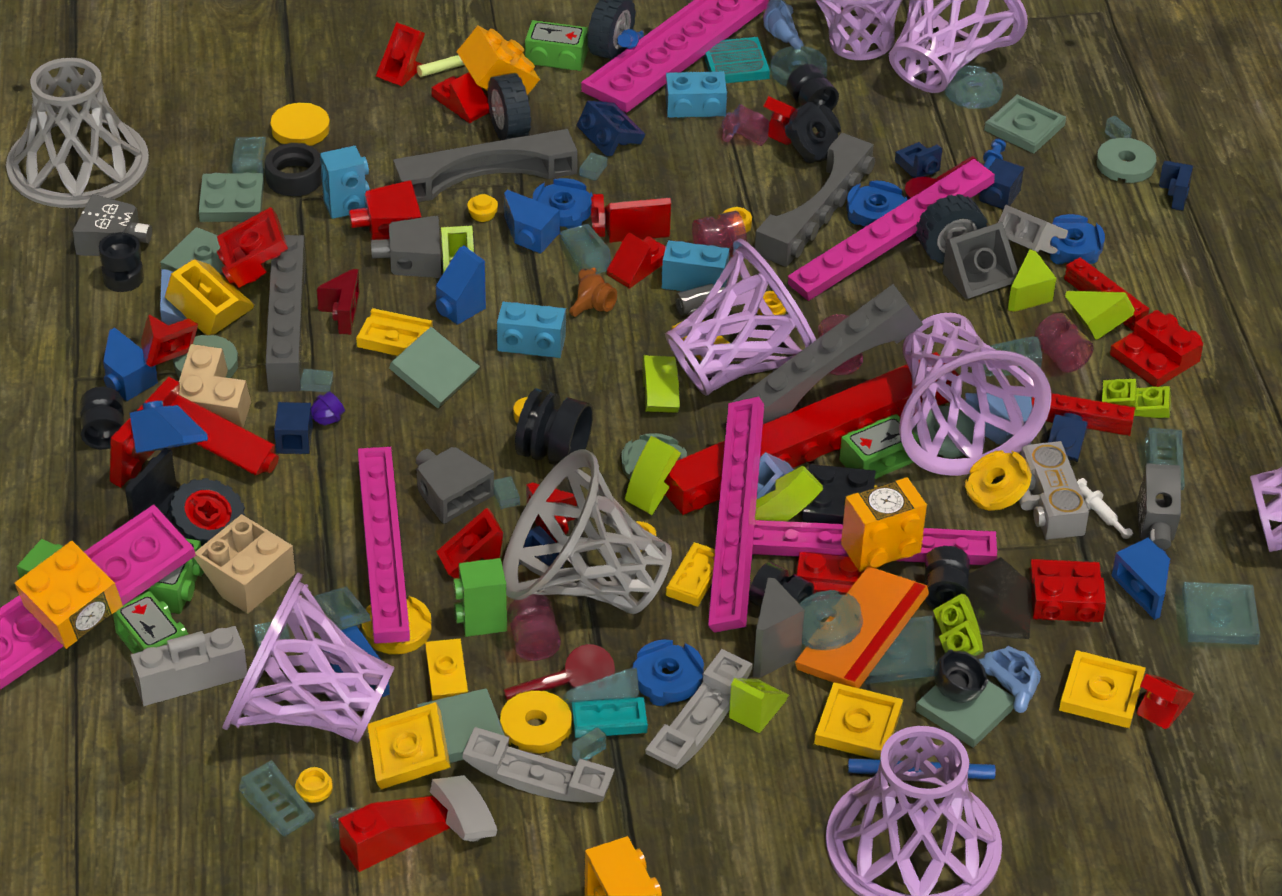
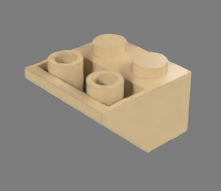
M242 514L195 552L196 556L194 559L221 597L247 614L295 575L293 545Z

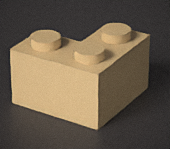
M191 344L179 379V395L243 428L251 404L246 380L226 378L228 368L223 349Z

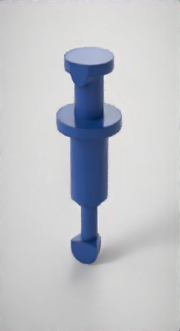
M633 29L624 30L618 36V44L621 47L634 48L639 40L644 37L643 30L640 32H636Z
M993 140L991 143L992 150L984 153V167L989 169L996 158L1003 160L1000 154L1006 148V143L1003 140Z

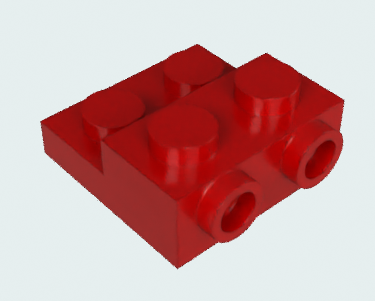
M272 207L217 236L220 246L217 254L224 265L222 271L230 284L235 282L239 288L247 283L256 281L260 276L267 273L263 262L278 257L288 249L278 216Z
M1155 310L1135 322L1134 331L1112 344L1110 355L1153 387H1160L1200 362L1204 343L1196 331L1190 330L1188 332L1182 328L1174 315L1170 313L1164 315L1159 310Z
M1031 559L1029 569L1033 619L1103 622L1106 597L1104 578H1101L1100 562Z

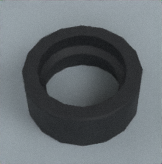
M288 143L272 149L265 159V174L268 186L274 192L284 196H301L316 190L322 183L320 153L312 146L303 143ZM289 166H303L309 168L299 173H284L282 171H279Z

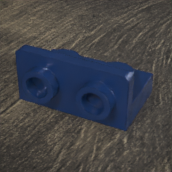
M587 101L577 123V127L606 156H613L618 144H641L645 137V133L615 103Z

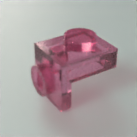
M741 104L733 113H727L722 121V140L727 143L736 133L760 146L768 139L769 120L762 114L754 112Z

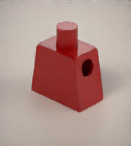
M411 180L368 190L364 194L365 208L349 210L351 228L369 226L372 240L390 239L389 224L392 222L421 218Z

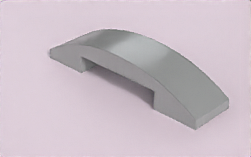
M721 649L704 671L701 686L670 726L664 724L645 749L646 754L675 769L688 762L703 747L730 710L731 683L733 679H747L752 670V663Z
M474 727L463 752L462 759L486 775L519 790L556 800L571 802H601L604 800L614 774L613 768L580 758L576 767L509 747V737Z

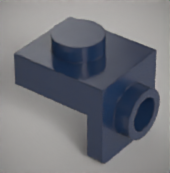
M918 142L896 151L895 162L913 178L925 177L940 171L942 148L939 145L926 148Z
M1064 413L1063 416L1055 414L1048 443L1061 441L1068 460L1078 462L1084 438L1087 434L1088 422L1082 421L1083 418L1072 413Z

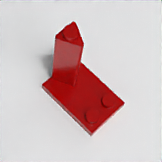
M168 377L144 402L163 401V406L178 405L207 433V441L194 444L256 476L264 471L271 473L278 463L279 456L274 453L275 444L180 396V382L171 377ZM143 405L137 411L143 410ZM130 418L111 437L110 482L120 488L130 478L133 479L138 475L143 463L155 452L136 453Z

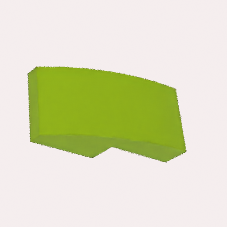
M643 355V387H645L646 411L678 413L680 401L676 358L672 356Z
M1136 379L1103 380L1102 402L1135 407L1134 416L1170 418V386L1137 388Z
M651 436L635 465L625 500L646 513L653 515L669 489L664 480L681 453L676 448Z
M804 466L791 471L775 480L776 490L756 500L755 520L789 521L823 490V485Z
M960 594L933 610L942 632L939 639L945 653L950 649L953 651H965L973 656L983 652L979 626L969 598L966 595Z

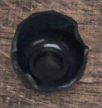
M948 650L939 658L934 669L936 686L942 695L955 702L964 703L976 699L984 691L989 681L986 678L985 668L979 659L965 651Z

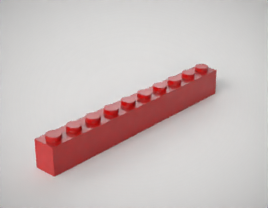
M908 365L901 366L763 424L760 458L766 452L788 462L794 468L808 461H813L829 452L841 449L842 436L852 431L859 430L895 414L901 418L904 406L913 391L912 374ZM955 370L951 371L952 374L959 376ZM947 379L946 384L951 386L952 381ZM936 390L935 399L937 405L948 403L949 401ZM725 441L677 460L664 480V483L669 486L665 495L682 515L720 500Z

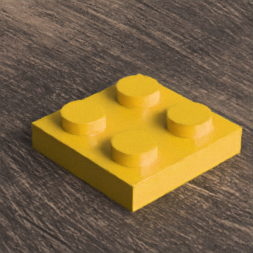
M1076 650L1059 711L1130 728L1141 689L1140 684L1144 678L1146 668Z
M833 682L815 733L814 744L880 760L883 745L895 732L902 711L903 699Z
M436 702L368 723L375 778L381 790L451 768L441 710Z

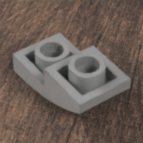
M464 775L432 779L430 793L448 809L446 824L460 838L466 841H478L481 838L496 836L497 827L485 801Z

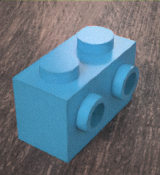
M724 71L666 73L665 98L667 116H726L727 89Z
M356 146L320 153L323 201L331 218L349 215V210L365 208L364 194L370 190L368 182L365 180V175L369 174L366 157L360 156Z
M668 240L662 265V289L686 291L709 284L715 285L729 262L730 248Z
M502 302L497 321L498 351L561 358L566 337V308Z

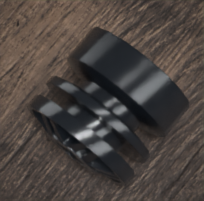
M535 388L530 392L520 413L515 436V450L517 454L525 457L532 455L533 459L542 460L548 453L549 463L557 465L570 453L580 449L586 450L593 423L592 404L569 397L561 404L559 394L550 393L548 395L547 391Z

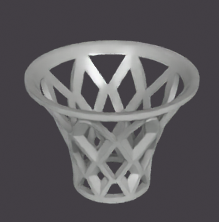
M61 58L49 61L37 68L30 79L33 103L27 128L22 137L13 145L7 157V175L13 187L20 194L34 202L58 208L86 207L92 194L116 199L130 191L139 183L149 164L148 148L139 133L123 123L110 107L104 93L102 76L98 67L83 59ZM60 67L56 77H52L48 71ZM75 67L84 68V74L80 75ZM68 77L72 80L70 83L66 82ZM80 84L87 90L82 94L77 91ZM57 85L65 91L61 97L52 96ZM79 104L83 108L77 112L72 105ZM81 122H86L91 127L90 154L77 137ZM102 124L109 125L111 133ZM55 126H59L65 135L58 155H56L51 136V129ZM118 129L122 132L128 143L121 140ZM99 137L111 146L114 168L98 156ZM45 141L50 160L38 173L37 151ZM72 145L83 160L77 180L74 179L65 163ZM122 148L135 155L134 163L127 173ZM26 155L27 179L21 173L18 165ZM93 164L114 181V183L103 188L84 192ZM56 167L62 182L70 193L53 192L40 188V186Z
M580 449L570 453L549 472L522 512L510 538L502 565L506 580V596L513 600H522L532 594L587 596L609 603L633 615L642 611L652 601L663 584L671 562V546L644 530L631 518L612 496L599 471L600 466L596 456L588 450ZM578 468H590L591 477ZM568 477L578 507L565 503L546 502V500L555 488ZM580 485L588 490L586 500ZM539 514L558 543L523 548L530 528ZM553 515L578 519L570 536L565 535ZM590 517L595 519L599 534L596 528L594 527ZM604 523L614 528L616 533L606 532ZM583 530L587 534L588 538L580 537ZM597 549L606 565L589 567L584 562L580 553ZM559 552V555L550 567L535 557ZM620 552L622 558H617L615 553ZM566 560L574 566L572 568L560 569ZM519 562L541 577L519 583ZM646 565L660 566L654 581L645 570ZM609 576L612 581H606L603 577ZM631 591L646 592L639 601L630 594Z

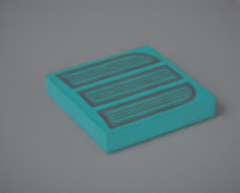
M758 37L722 40L704 55L708 71H724L726 83L770 79V70Z

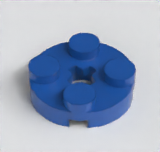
M558 178L553 179V184L546 187L545 182L535 189L532 199L559 209L560 226L574 230L580 228L582 221L591 215V197H593V194L586 191V185L580 181Z
M869 181V186L862 188L858 184L849 191L847 196L846 209L848 220L852 224H860L866 227L906 202L907 197L904 198L901 195L902 190L889 182Z
M1067 214L1055 217L1052 224L1068 230V234L1065 239L1055 236L1051 239L1050 246L1055 247L1058 251L1050 254V260L1056 264H1064L1081 257L1089 264L1096 263L1104 247L1105 233L1102 227L1097 223L1094 227L1092 224L1087 223L1088 218L1081 215Z
M664 639L651 642L640 649L637 653V659L633 663V682L636 688L643 695L649 697L650 702L656 706H665L669 702H679L693 696L703 681V659L695 648L685 643L684 647L673 645V640ZM663 668H667L669 671L676 670L673 674L662 673Z

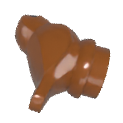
M596 268L581 269L578 273V298L569 310L570 315L576 317L584 310L592 308L605 312L612 310L617 301L616 288H613L609 283H605L604 279L599 274H596Z

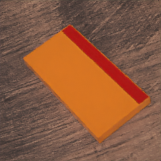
M867 566L795 661L797 670L830 682L860 688L928 596L927 585Z

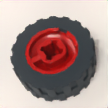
M202 478V480H190L189 483L182 484L179 490L175 491L166 515L167 519L184 538L198 540L202 547L241 514L244 516L246 514H244V503L240 501L241 497L238 493L232 491L230 486H226L218 480L212 481L209 478Z

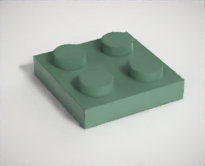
M263 173L203 174L199 221L244 222L261 213L264 190Z

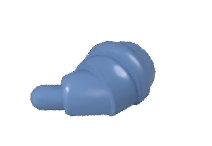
M770 0L763 16L764 27L774 37L785 43L789 42L796 51L802 50L804 44L798 36L791 16L793 7L786 4L784 0Z
M1010 646L986 653L984 658L979 659V661L985 668L987 675L995 676L1000 684L1015 697L1013 707L1016 712H1025L1041 678L1034 659L1025 651H1019Z

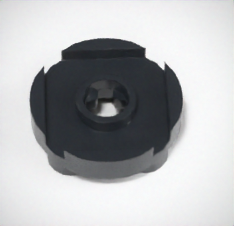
M808 102L796 108L790 116L789 123L785 126L787 137L791 139L795 149L807 163L827 160L828 148L838 138V133L841 132L840 123L835 114L823 104L817 106L813 104L814 102ZM813 128H816L818 131L816 136L812 131Z

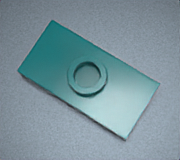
M644 697L572 702L575 738L647 733L648 724Z

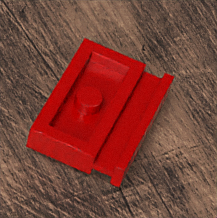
M799 552L797 575L813 583L814 592L812 599L841 602L864 572H859L849 556Z

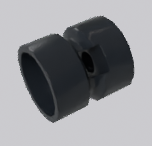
M801 65L788 77L786 88L800 106L808 102H814L813 104L817 106L823 104L832 111L839 100L837 89L815 65Z
M123 232L113 233L104 237L98 246L104 285L115 292H127L138 288L144 279L139 240L134 235Z
M95 387L82 395L80 400L81 437L86 445L100 450L111 448V437L124 424L123 397L118 391L108 387Z
M940 546L929 551L925 557V585H927L929 591L925 601L933 609L960 594H964L969 598L970 559L962 549L955 546Z
M772 562L765 563L759 569L749 590L750 602L762 607L768 578H775L804 610H807L814 592L812 582L795 574L789 577L788 570Z

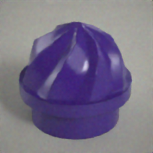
M330 391L325 395L319 394L311 407L313 420L325 426L340 421V415L345 412L342 403Z

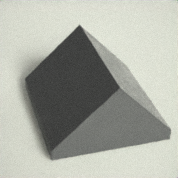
M1003 222L946 240L943 274L965 299L1013 284L1018 274Z
M768 578L756 629L753 677L758 678L796 660L801 654L805 610L775 578Z

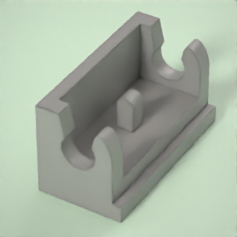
M1005 205L999 222H1003L1009 240L1037 252L1043 250L1050 254L1056 253L1058 250L1050 246L1051 239L1054 236L1065 239L1068 234L1066 229L1008 205Z

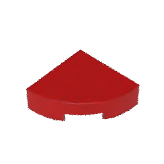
M593 194V197H591V223L594 237H605L603 194Z

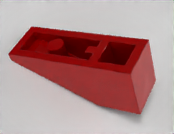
M434 796L370 803L338 819L341 848L358 872H361L449 829L450 827L446 824L448 809Z

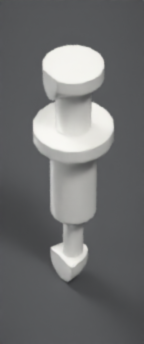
M1084 478L1079 479L1077 483L1085 498L1088 510L1093 509L1107 525H1113L1124 539L1130 538L1133 534L1130 528L1124 529L1117 521L1118 516L1102 500L1103 493L1099 490L1092 492L1086 486L1087 481Z

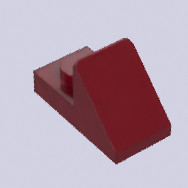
M351 269L317 288L318 310L321 312H332L333 321H338L339 334H352L360 295L359 269Z

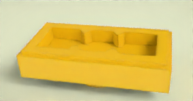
M694 542L666 587V596L698 607L712 584L715 549Z
M461 638L425 642L432 701L468 693Z

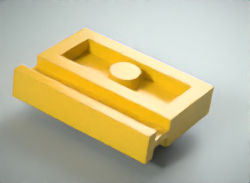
M372 308L370 317H367L356 337L357 347L398 356L427 329L433 328L431 320Z

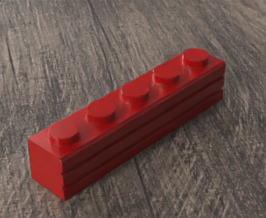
M1081 257L1066 265L1064 280L1079 291L1126 293L1135 311L1134 315L1124 321L1123 324L1132 331H1134L1135 322L1149 314L1150 308Z
M1051 393V406L1046 421L1053 422L1055 414L1063 416L1064 413H1072L1083 418L1082 421H1087L1088 429L1130 436L1135 407ZM1032 397V408L1035 400L1034 397Z

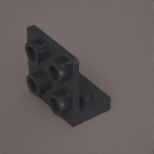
M164 448L156 457L149 461L147 467L136 478L131 479L127 484L125 494L129 520L152 505H155L167 518L166 514L173 494L179 490L176 486L172 450Z

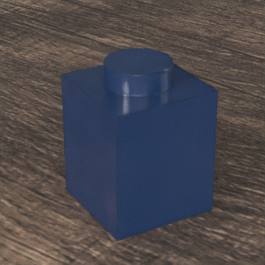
M996 158L988 169L995 174L994 183L980 192L979 201L1004 210L1005 205L1010 206L1021 191L1024 167Z
M278 402L274 428L276 454H310L313 431L311 403Z

